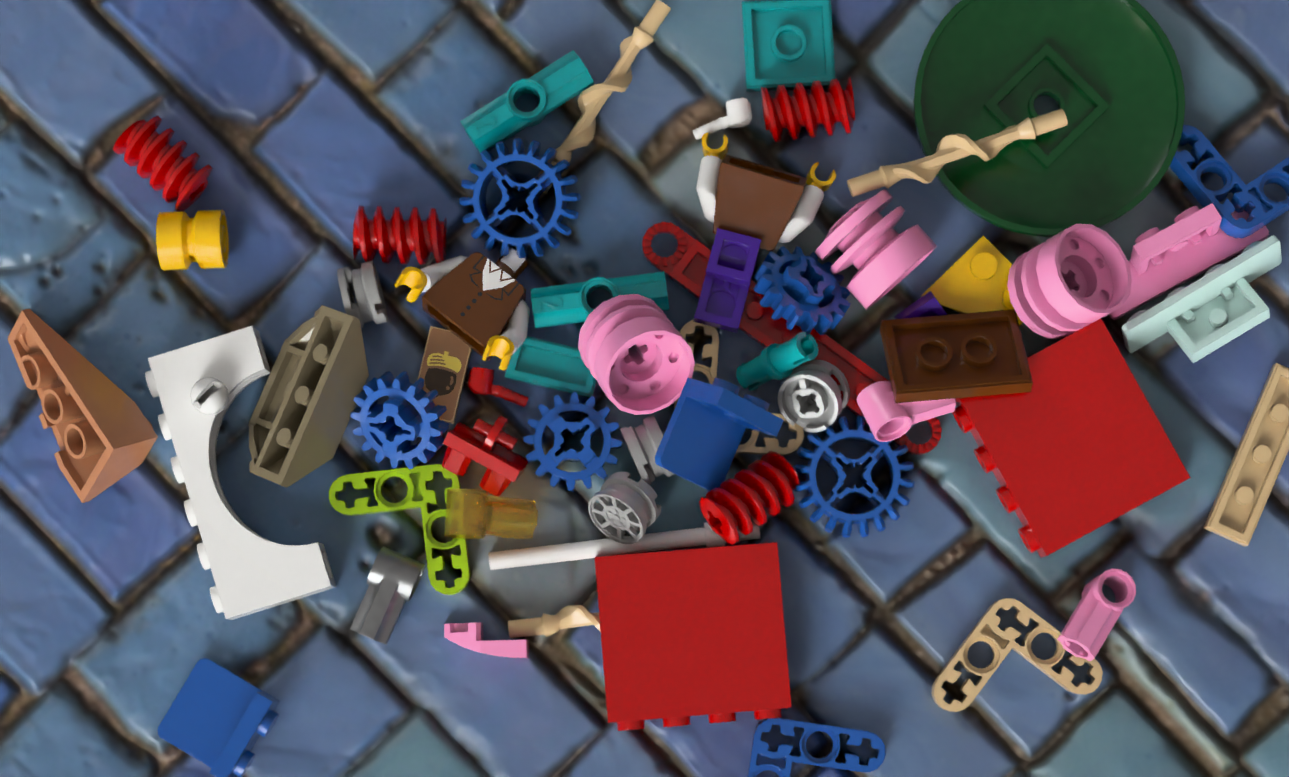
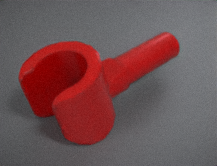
M473 367L470 370L468 387L472 393L500 397L525 408L529 397L503 386L494 385V370L481 367Z

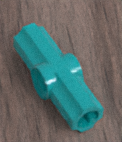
M572 50L530 78L515 81L506 93L464 118L460 123L479 153L483 150L490 151L496 147L497 142H504L526 127L540 124L548 113L593 86L594 80L580 57ZM524 94H533L540 99L538 107L531 112L518 110L515 107V103Z
M664 271L609 279L595 277L586 282L530 289L535 328L585 322L588 315L594 310L587 304V299L590 293L597 289L608 291L613 298L618 295L638 294L652 299L663 312L669 311Z

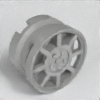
M374 261L361 263V268L351 270L349 266L337 269L338 282L346 314L360 319L361 328H364V324L370 321H374L376 325L387 322L386 305Z
M823 360L807 361L797 366L780 387L778 392L779 409L783 417L792 426L796 423L804 427L805 432L811 433L824 431L835 422L839 414L846 407L850 397L849 384L844 374L833 364ZM831 374L839 380L841 385H837L834 379L830 377ZM840 391H843V400L841 399Z
M654 415L644 418L643 424L635 428L630 426L620 429L641 479L652 485L651 482L655 481V477L663 474L667 477L674 475V473L655 463V455L663 434Z
M615 472L604 482L601 491L597 492L590 499L588 512L595 526L604 535L622 544H634L644 536L646 528L651 526L659 517L661 505H656L655 499L658 495L643 479H640L637 483L630 479V473ZM625 531H628L631 536H625Z

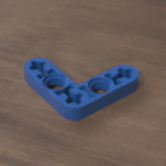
M1183 125L1179 144L1183 146L1189 143L1193 148L1190 153L1187 150L1176 151L1169 167L1203 208L1212 203L1222 217L1219 226L1222 231L1234 238H1245L1289 210V157L1246 185L1201 131L1193 126ZM1201 159H1204L1195 170L1191 169L1194 162L1198 164ZM1206 172L1215 173L1223 180L1224 187L1220 190L1207 189L1202 184L1200 176ZM1267 184L1280 185L1286 192V200L1281 202L1270 200L1266 197L1263 187ZM1229 193L1233 194V197L1230 201L1227 198L1223 204L1219 203L1222 202L1228 196ZM1234 210L1238 213L1245 210L1249 214L1247 220L1244 218L1235 220L1232 217Z
M769 718L761 721L753 734L747 777H756L764 770L774 771L779 777H790L792 762L856 772H872L878 769L884 761L886 755L885 745L880 737L865 730L784 718ZM772 725H779L781 734L795 737L793 728H803L798 741L800 755H790L793 745L778 744L776 751H769L768 743L761 741L762 732H770ZM814 732H825L832 740L831 752L823 758L812 757L806 749L807 739ZM839 734H848L845 742L847 745L859 746L862 743V738L870 739V747L877 749L876 758L869 757L866 765L859 764L858 756L844 753L845 762H836L835 760L840 750Z

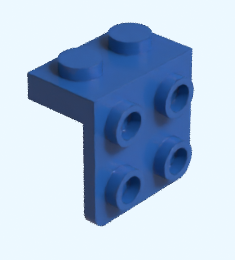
M687 378L656 452L655 463L711 491L714 488H720V484L724 482L746 428L777 437L784 420L767 411L770 404L766 401L748 394H744L743 398L738 396L740 387L728 381L714 378L713 383L709 384Z
M202 658L195 664L161 721L157 732L163 740L212 768L209 772L215 777H236V775L243 777L255 758L256 754L251 752L257 739L260 735L266 738L279 717L275 709L280 700L208 658Z

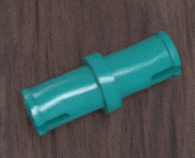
M801 332L782 344L774 343L765 347L760 356L738 366L736 376L739 384L744 389L749 386L748 391H753L772 379L781 380L788 377L792 373L793 368L817 357L818 345L812 335H806V332Z

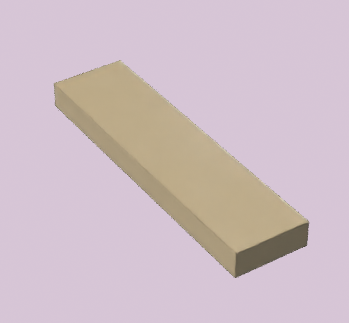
M1278 363L1273 364L1203 527L1244 547L1249 545L1289 451V368Z

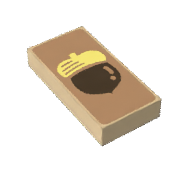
M430 326L418 379L420 377L424 379L423 390L426 393L432 390L438 392V395L433 400L435 406H446L447 411L439 417V420L454 424L472 348L450 330Z

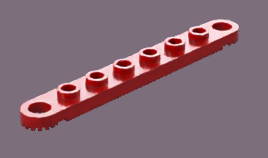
M671 222L653 224V226L646 230L642 240V250L646 260L661 272L664 271L666 276L699 299L711 250ZM667 233L676 239L678 247L673 255L661 257L653 252L651 243L659 234ZM751 280L739 329L764 348L774 343L782 344L801 333L800 326L795 325L792 330H789L786 327L787 320L782 317L777 320L771 318L774 310L771 307H761L759 303L764 295L754 292V287L757 283ZM813 328L810 335L813 336L818 345V355L813 360L829 362L844 374L850 389V397L846 408L857 416H863L857 404V397L860 392L873 383L889 380L826 334L820 335ZM831 374L830 377L834 379L837 385H841L839 380ZM840 391L841 399L843 400V391ZM937 417L925 420L931 428V437L924 444L917 445L912 443L906 436V433L892 442L898 446L906 445L908 448L907 452L910 454H926L933 450L940 441L942 434L940 421Z

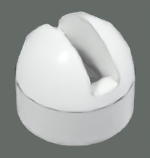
M207 377L200 379L194 384L190 398L193 406L199 412L206 415H215L223 411L227 406L229 392L221 381ZM212 385H215L218 390L201 405L198 399Z

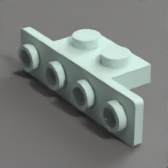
M1272 235L1264 241L1251 243L1239 256L1225 264H1217L1211 267L1202 278L1187 287L1176 288L1167 295L1164 301L1149 310H1140L1133 314L1122 326L1124 345L1127 350L1133 353L1169 332L1189 359L1195 363L1270 318L1268 306L1249 283L1281 264V243L1278 238Z

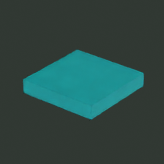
M831 0L742 1L746 92L761 91V87H766L768 91H776L778 85H784L786 90H794L795 83H802L805 89H811L813 81H820L823 88H829L831 79H836Z

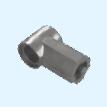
M383 546L367 579L369 587L361 601L350 629L387 645L405 602L411 600L419 584L425 564Z

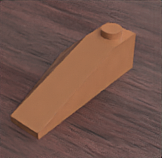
M30 308L22 310L7 339L27 388L31 390L36 389L43 410V413L38 416L43 429L52 428L61 450L54 454L58 466L82 503L88 502L140 466L158 436L153 430L150 421L145 418L137 404Z

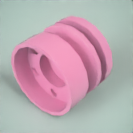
M886 189L865 201H860L845 213L829 229L826 238L815 251V254L822 261L838 250L843 253L830 268L833 274H837L854 265L858 272L850 280L847 289L866 310L898 285L937 247L918 224L900 234L896 232L894 227L905 212L902 206L895 208L885 217L880 214L893 199V196Z
M1075 224L1049 238L1046 242L1032 248L1030 251L1018 256L1009 269L1007 287L1014 310L1019 319L1032 332L1047 339H1063L1121 308L1130 295L1132 278L1128 260L1120 245L1106 231L1092 224Z
M638 294L618 295L602 302L594 309L580 329L578 349L582 362L598 381L599 386L608 399L619 410L640 415L653 414L669 407L680 397L687 378L692 379L695 360L690 345L652 299Z

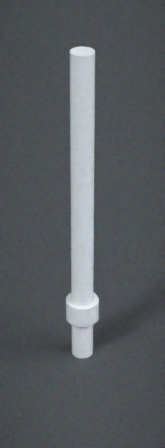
M704 522V527L644 534L634 544H622L606 538L489 552L488 555L490 570L703 545H706L707 548L725 546L724 543L727 542L713 531L708 522ZM752 522L753 532L748 535L741 534L738 531L739 541L760 539L759 525Z

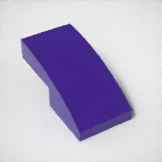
M717 228L694 322L738 333L761 239Z

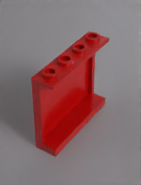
M1101 318L1027 358L1033 380L1031 392L955 398L957 407L952 413L958 426L964 434L971 431L979 446L974 449L979 464L986 473L993 471L1001 486L996 489L1000 502L1008 513L1015 511L1023 527L1018 529V533L1030 553L1037 551L1040 558L1054 553L1191 478Z
M777 542L595 557L608 723L617 722L618 731L645 729L644 720L663 718V727L691 725L690 716L708 715L709 723L736 721V712L754 711V719L782 717L781 708H792Z

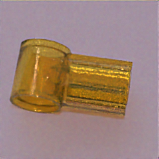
M448 489L444 536L463 539H483L485 536L532 539L537 526L538 516L535 500L488 496L487 491L476 489Z

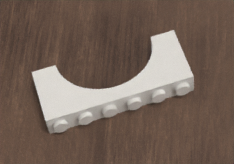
M249 326L148 358L151 370L145 372L146 382L152 397L159 396L164 413L158 415L159 425L165 440L172 439L177 456L171 458L172 469L179 484L185 482L190 499L184 501V508L190 525L192 527L198 525L202 543L197 544V551L204 570L211 568L216 586L210 587V595L216 612H224L226 619L234 620L335 588L336 584L324 544L316 542L308 545H283L260 536L237 516L225 497L220 484L216 464V445L224 415L234 399L247 386L259 378L269 375L271 372L259 331L253 326ZM207 377L215 378L227 387L229 401L225 409L220 413L206 415L199 412L193 406L190 398L191 390L200 379ZM212 385L198 399V402L203 405L218 388Z

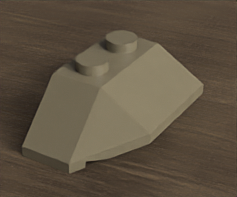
M322 305L315 311L314 317L304 322L284 341L249 421V449L252 458L249 462L250 473L287 488L334 457L351 418L350 413L356 406L353 400L363 390V386L369 376L360 319Z

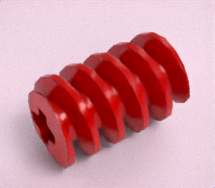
M851 77L848 78L845 90L842 89L838 79H831L828 92H825L820 81H813L810 94H807L802 83H795L792 96H789L784 85H778L774 98H771L766 87H761L765 130L770 131L775 142H780L783 128L788 129L793 140L798 139L801 126L806 127L811 138L816 137L819 124H823L828 136L834 135L837 122H841L846 134L852 133L855 121V106Z
M155 116L147 122L145 120L136 121L117 138L113 151L117 154H124V161L129 166H137V174L143 179L150 178V186L155 191L163 190L162 198L168 203L176 202V211H185L204 192L208 185L207 179L213 168L208 164L196 170L195 166L200 158L197 152L186 158L182 157L187 143L182 140L171 146L169 142L175 133L173 129L169 128L158 134L156 131L162 121L159 116Z
M359 205L353 225L354 260H356L359 250H361L365 262L373 261L377 250H379L383 263L388 264L392 261L395 251H397L402 264L409 263L413 252H415L420 265L427 263L431 252H433L436 263H441L446 259L447 219L445 217L444 221H440L436 208H431L427 219L422 220L418 207H413L409 219L404 220L400 207H395L391 218L386 219L382 206H377L373 218L368 219L364 206Z
M769 451L762 456L761 460H756L748 465L747 470L742 469L734 475L733 479H727L721 483L720 488L712 489L706 494L705 498L701 497L699 501L700 510L713 531L720 535L727 543L733 545L739 541L738 531L741 534L748 535L753 532L752 522L761 526L767 522L766 513L774 517L780 513V504L785 507L794 504L792 490L793 488L796 489V485L800 484L798 475L792 465L782 455Z

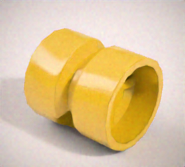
M223 209L198 210L194 218H190L185 211L159 212L156 223V245L161 269L163 271L188 270L192 262H197L201 269L226 268L229 259V235L225 211Z

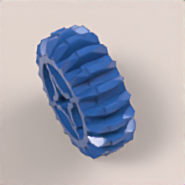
M520 138L513 140V153H509L504 142H497L496 151L499 156L495 159L488 150H483L480 156L487 166L483 169L475 163L469 165L468 169L470 172L479 176L477 181L462 180L461 186L463 188L474 190L473 198L462 197L459 199L460 205H473L474 207L473 213L462 217L463 222L473 223L478 220L480 226L472 231L471 236L474 239H478L488 233L490 236L484 245V249L487 251H492L498 242H501L500 257L507 256L510 248L516 246L518 257L527 259L528 246L530 245L534 254L537 257H542L545 255L542 241L546 240L553 249H557L561 245L559 239L554 235L556 230L564 235H571L573 230L562 222L564 217L570 219L579 218L580 213L576 210L567 209L568 201H581V194L567 193L566 188L578 183V178L575 175L562 178L561 173L568 169L570 163L564 159L553 166L551 162L556 157L557 150L552 147L548 148L543 156L540 157L541 143L539 141L532 140L527 153L524 152V143ZM515 162H529L538 166L544 172L537 178H533L526 183H520L504 167ZM494 176L497 180V185L502 191V199L500 204L493 210L494 212L489 215L486 207V192ZM553 184L556 204L553 215L547 223L539 208V198L547 187ZM512 188H518V191L524 192L525 189L532 190L526 199L529 211H523L522 207H516V210L508 209L515 200ZM518 215L526 220L528 224H531L537 233L527 237H515L503 232L497 226Z
M845 416L839 417V431L835 433L832 426H828L826 430L822 431L826 437L824 440H821L816 434L810 433L807 436V440L815 448L812 452L802 447L797 451V455L800 458L808 461L807 466L800 464L793 466L797 475H805L806 481H801L799 485H796V489L793 488V491L801 492L807 490L809 494L808 497L799 501V507L804 509L813 503L817 510L811 514L809 520L815 523L823 514L827 516L829 520L824 527V531L827 533L833 531L836 522L843 523L841 530L843 538L850 537L853 524H857L858 533L861 538L869 535L867 522L872 521L878 532L885 530V522L881 515L884 513L889 519L893 521L898 520L900 514L891 505L895 502L901 506H907L910 499L898 493L899 489H912L915 485L913 480L901 478L902 472H909L914 469L913 462L899 464L897 457L904 455L908 451L907 446L901 445L893 451L889 446L892 441H877L871 429L870 432L864 430V416L856 418L854 429H849L848 420ZM856 440L867 443L872 447L861 458L848 459L842 453H837L831 446L842 441ZM882 456L887 463L890 474L889 488L885 497L878 491L879 488L871 479V469ZM820 457L829 463L828 466L833 470L836 477L834 487L824 498L816 482V469ZM868 460L869 464L862 470L863 473L860 476L861 482L864 483L863 486L856 488L854 484L851 488L846 487L838 494L837 490L844 484L843 481L847 476L842 469L850 465L852 470L855 466L860 467ZM855 494L862 497L865 501L868 500L875 509L862 514H848L834 507L846 495Z

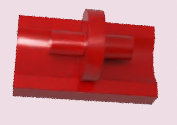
M501 415L494 425L478 418L473 429L458 422L455 428L447 433L443 444L448 447L444 455L442 467L456 475L464 476L473 460L485 466L487 470L479 486L496 497H499L511 482H515L522 475L529 462L526 458L512 451L518 439L504 432L509 419Z

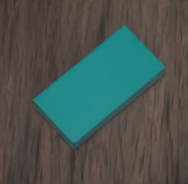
M529 336L512 355L505 374L507 379L570 394L577 392L578 396L587 398L594 396L597 380L582 362L578 348Z

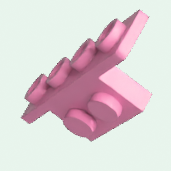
M1213 203L1202 209H1199L1198 206H1193L1183 211L1174 219V224L1161 231L1158 227L1147 230L1136 238V244L1133 245L1131 257L1128 261L1132 278L1130 295L1124 305L1110 313L1109 316L1111 319L1116 320L1204 273L1211 267L1243 252L1251 243L1267 239L1269 230L1264 226L1248 237H1231L1219 227L1222 217ZM1234 210L1232 214L1235 220L1239 218L1247 220L1249 216L1245 210L1240 213Z

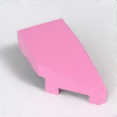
M482 622L444 624V637L464 648L493 656L529 658V640L483 641Z

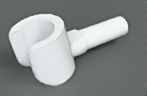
M737 98L727 101L725 103L727 116L720 117L692 130L695 139L702 138L707 132L710 135L728 127L741 128L748 126L752 120L751 105L748 99Z

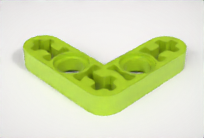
M442 464L416 466L410 470L406 467L346 474L338 477L332 483L329 489L330 503L336 511L346 516L421 508L430 584L436 591L444 595L458 594L467 587L471 572L462 490L458 475L443 468ZM442 472L446 480H452V487L446 488L444 492L445 503L450 504L455 501L456 510L440 509L429 514V504L438 505V498L434 490H428L427 484L435 480V473ZM393 477L403 479L408 487L406 497L398 503L388 502L382 493L384 483ZM375 479L374 495L378 502L377 506L369 507L370 497L355 499V507L348 508L345 501L338 499V493L346 490L347 483H352L353 488L356 490H368L370 487L367 480ZM441 517L452 518L458 528L455 538L447 543L438 542L432 534L434 522ZM460 546L461 555L451 554L453 568L461 569L462 577L455 579L454 587L447 588L446 582L437 578V572L445 569L444 556L434 559L433 550H450Z

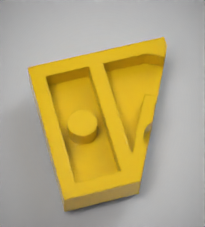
M983 235L921 297L931 291L941 306L958 311L959 314L1012 310L1014 308L1010 302L1007 287L1009 269L1012 264ZM1017 315L1018 323L1020 326L1023 322L1019 319Z

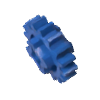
M784 246L780 247L776 254L772 251L769 252L754 275V278L758 281L754 287V292L764 295L759 303L761 307H771L774 310L771 316L773 320L782 317L787 320V329L792 330L797 325L801 327L802 332H806V335L810 334L813 328L820 335H824L828 328L834 330L844 317L851 303L846 300L850 294L849 290L840 286L844 280L843 275L830 272L833 264L830 261L824 264L818 262V256L814 251L810 256H804L802 249L797 246L792 253Z
M388 371L378 379L374 377L363 386L364 390L355 396L353 401L358 407L350 413V417L360 421V425L353 430L354 435L365 436L367 441L361 447L364 451L372 447L377 451L375 456L376 462L379 463L385 457L390 458L392 469H397L405 462L410 470L414 469L420 462L424 464L436 454V451L444 445V438L441 435L449 428V423L439 420V417L447 409L443 405L435 406L433 400L438 395V392L432 390L426 393L423 390V378L420 377L412 384L409 382L408 372L403 371L394 378L392 373ZM389 395L388 400L382 404H377L380 397ZM417 437H422L420 443L411 445V441H414Z
M572 392L570 403L565 404L559 395H555L554 408L549 410L546 406L540 404L538 408L543 416L540 421L529 419L527 422L532 429L536 430L535 435L525 436L523 439L525 444L535 448L534 451L526 455L527 461H540L541 465L537 468L535 474L541 477L549 472L552 475L550 486L553 488L562 479L566 480L569 492H573L576 481L581 480L585 487L590 489L592 488L591 477L596 474L605 480L608 476L603 466L606 463L610 465H617L618 459L610 454L611 449L622 447L621 440L611 438V434L620 429L618 422L606 423L605 419L611 411L608 407H605L597 412L594 409L596 398L593 396L584 405L579 403L577 392ZM576 412L585 414L588 417H585L581 422H566L560 415ZM548 427L554 434V447L545 455L543 436ZM601 429L604 443L598 458L591 449L592 437ZM569 432L575 436L579 432H584V436L580 440L583 449L578 453L572 448L567 452H562V448L566 444L563 439L565 433ZM565 462H580L586 469L579 472H566L558 469V467H561Z

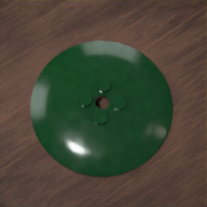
M961 0L956 4L933 32L917 70L913 100L914 120L925 157L935 154L938 143L947 135L959 133L967 135L973 141H977L999 133L1009 126L1017 125L1028 117L1034 118L1039 116L1034 109V101L1039 96L1052 97L1057 102L1058 109L1062 108L1064 110L1068 125L1038 135L1035 139L1013 141L987 162L977 155H970L946 163L936 175L946 190L966 209L997 227L1020 234L1053 237L1075 224H1092L1100 228L1131 211L1145 199L1162 179L1176 154L1185 117V91L1180 65L1166 34L1150 13L1136 0Z

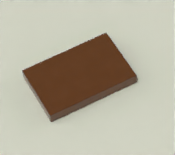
M1014 309L881 320L880 333L895 403L1031 392L1033 380L1017 314Z

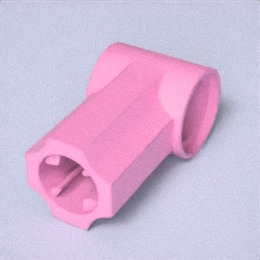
M890 381L873 383L863 389L857 397V404L875 439L879 442H888L901 437L911 428L912 424L954 412L956 405L955 398L895 403Z
M1109 569L1090 580L1084 586L1080 602L1057 638L1065 650L1075 657H1081L1088 661L1096 657L1124 608L1134 601L1136 585L1133 578L1121 569ZM1103 584L1113 590L1115 594L1114 603L1104 596L1102 592Z

